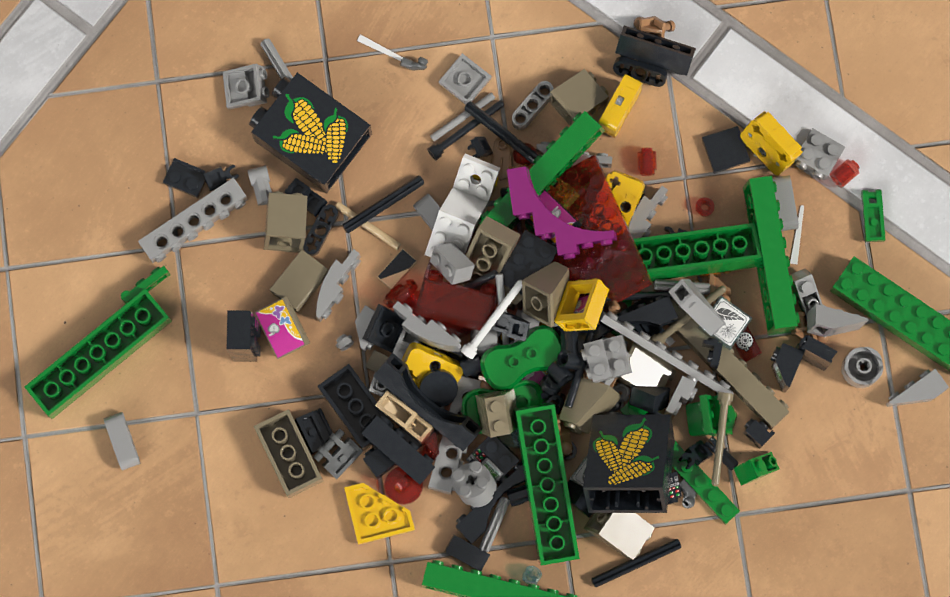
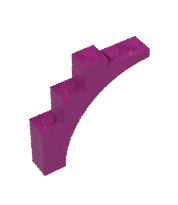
M526 166L507 169L513 216L519 217V220H526L531 218L530 215H533L535 235L541 237V240L551 239L555 235L558 256L564 257V260L573 259L575 255L580 254L579 246L582 249L592 248L593 244L601 243V246L611 245L613 244L612 241L617 240L614 230L590 231L563 222L553 215L538 197L529 169Z

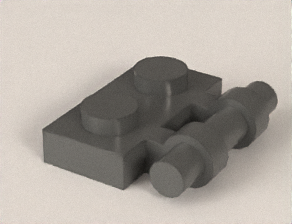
M340 428L335 434L332 433L329 436L330 439L323 446H320L317 449L318 452L313 456L318 462L323 457L327 459L322 466L335 479H338L363 452L351 438L348 437L344 442L340 440L345 434ZM336 444L339 447L331 455L328 451Z

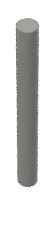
M489 93L475 103V105L481 109L494 100L495 96ZM466 111L462 112L431 134V139L435 142L471 115Z
M503 273L495 274L498 306L505 298ZM502 333L503 345L510 344V337Z

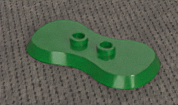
M541 325L528 331L526 342L518 340L512 344L497 345L489 348L484 352L480 360L481 371L486 382L493 389L504 391L516 386L526 375L532 372L547 371L548 367L557 361L558 354L561 351V338L552 327Z
M522 380L513 387L517 408L539 405L544 401L541 398L542 388L534 381ZM477 388L468 392L462 401V415L469 416L480 426L475 395L500 390Z

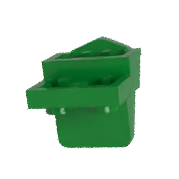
M718 395L699 396V402L686 405L689 434L694 437L704 435L716 437L721 406L719 400H717ZM728 405L725 435H733L732 431L737 420V413L732 405Z

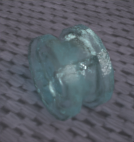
M528 566L522 575L525 583L537 585L542 577L541 571L535 566Z

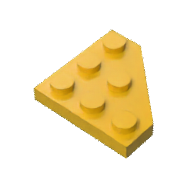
M364 483L344 487L358 545L415 530L410 510Z

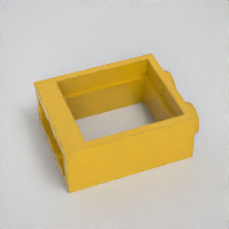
M597 278L568 281L554 322L564 331L596 330L609 289ZM590 293L583 313H574L580 294Z

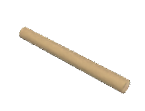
M340 202L335 206L337 210L350 219L357 215ZM367 221L361 225L394 249L398 250L401 246L399 242Z

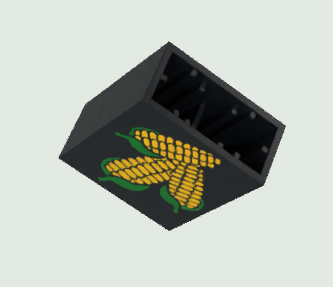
M297 72L291 81L286 77L279 81L272 92V96L277 99L268 110L260 107L255 112L249 122V125L254 128L251 133L256 143L325 193H328L371 137V125Z
M610 412L606 415H593L583 485L588 513H667L675 445L671 414H661L659 412L651 414L648 412L645 415H624L620 412Z

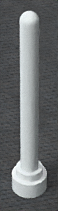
M522 280L516 282L471 343L468 342L463 345L460 351L470 359L475 357L478 350L477 346L522 289Z

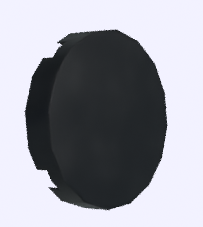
M440 369L431 370L426 373L420 381L419 389L430 401L439 407H444L454 401L457 396L458 385L456 378L450 372Z

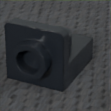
M714 338L703 340L702 347L713 349V351L709 350L707 362H710L709 368L717 369L723 343H719V340Z

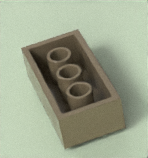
M486 216L478 227L466 254L475 265L471 279L457 283V285L463 286L493 270L500 273L513 252L520 234ZM496 278L470 290V292L488 301L496 289Z
M289 409L254 426L288 498L323 482Z

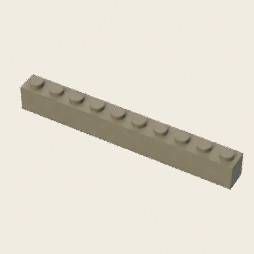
M654 281L645 282L637 291L654 292L657 290H654ZM646 299L645 302L647 304L653 303V299ZM670 299L678 316L677 320H679L686 312L675 299ZM692 318L678 329L676 333L710 366V362H707L709 350L713 351V349L702 347L703 340L714 338L718 339L719 343L722 342L714 334L710 336ZM723 344L719 366L717 369H711L720 379L730 384V389L772 430L789 413L787 410L789 408L783 400H778L774 396L775 392L769 386L765 387L760 382L761 378L755 372L751 373L746 368L748 366L747 363L741 358L738 359L733 354L734 350L728 344Z

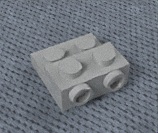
M252 64L223 72L226 106L228 109L243 106L252 107L267 103L270 93L269 89L265 86L267 72L263 66Z
M812 128L802 145V154L794 161L795 165L802 170H809L817 179L826 180L844 151L845 146Z
M623 335L583 344L584 349H581L584 361H588L589 368H586L588 379H592L594 383L633 373Z
M689 375L687 377L682 376L664 414L676 416L682 404L686 405L687 401L692 402L698 390L694 388L698 381L697 379Z

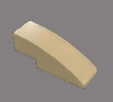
M386 391L375 405L422 445L435 430L432 425L389 391Z

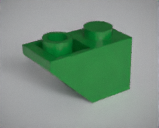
M772 452L750 459L733 469L741 486L780 468Z

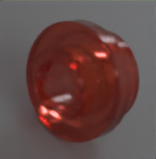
M706 197L700 198L695 205L696 212L704 217L711 215L715 208L713 201ZM707 205L708 210H703L701 206Z

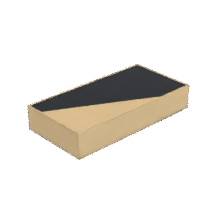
M402 249L377 278L392 290L417 263V260Z

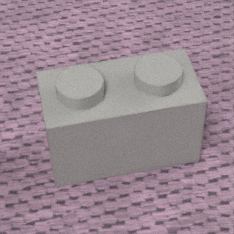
M453 242L434 246L430 262L452 285L471 279L475 265Z

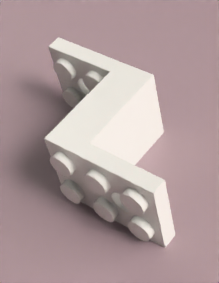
M466 153L464 154L453 188L439 210L425 252L426 256H432L434 246L453 242L466 255L472 235L481 221L480 217L486 212L500 167ZM472 175H478L481 180H475Z

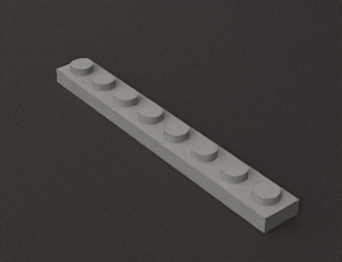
M602 311L600 321L691 377H694L714 391L734 394L730 389L731 385L724 380L717 381L714 379L715 375L711 372L699 370V366L691 360L688 362L684 361L681 354L674 350L671 353L666 350L667 346L657 340L655 343L650 340L651 336L647 333L635 331V327L629 322L624 321L622 323L617 320L618 316L614 313Z

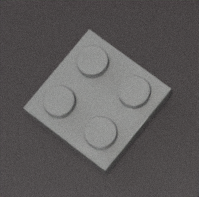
M462 53L438 82L466 105L469 101L472 102L491 80L492 76Z

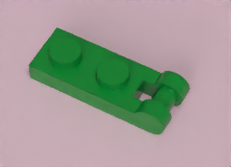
M881 189L869 192L868 190H861L865 243L884 242L886 239ZM869 199H875L876 203H869Z
M165 266L155 268L148 278L139 280L135 284L136 287L131 291H123L121 293L123 302L127 304L144 289L149 292L169 277L170 273Z

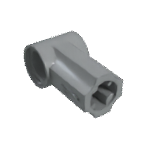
M265 165L248 170L251 186L254 188L258 205H267L269 193H272L269 184L270 178Z

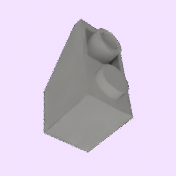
M366 305L355 320L363 352H366L367 349L371 350L374 345L362 339L375 312Z

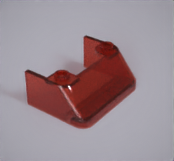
M429 260L416 305V313L423 317L480 331L498 307L496 285L490 283L483 285L479 291L443 282V275L438 270L432 269L433 264Z

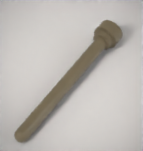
M720 286L706 297V300L711 304L726 292V287ZM686 313L661 334H653L650 340L655 343L658 340L664 344L668 337L690 321L692 317Z
M718 392L717 400H719L721 406L712 474L713 486H718L720 482L728 405H731L734 396L731 393Z

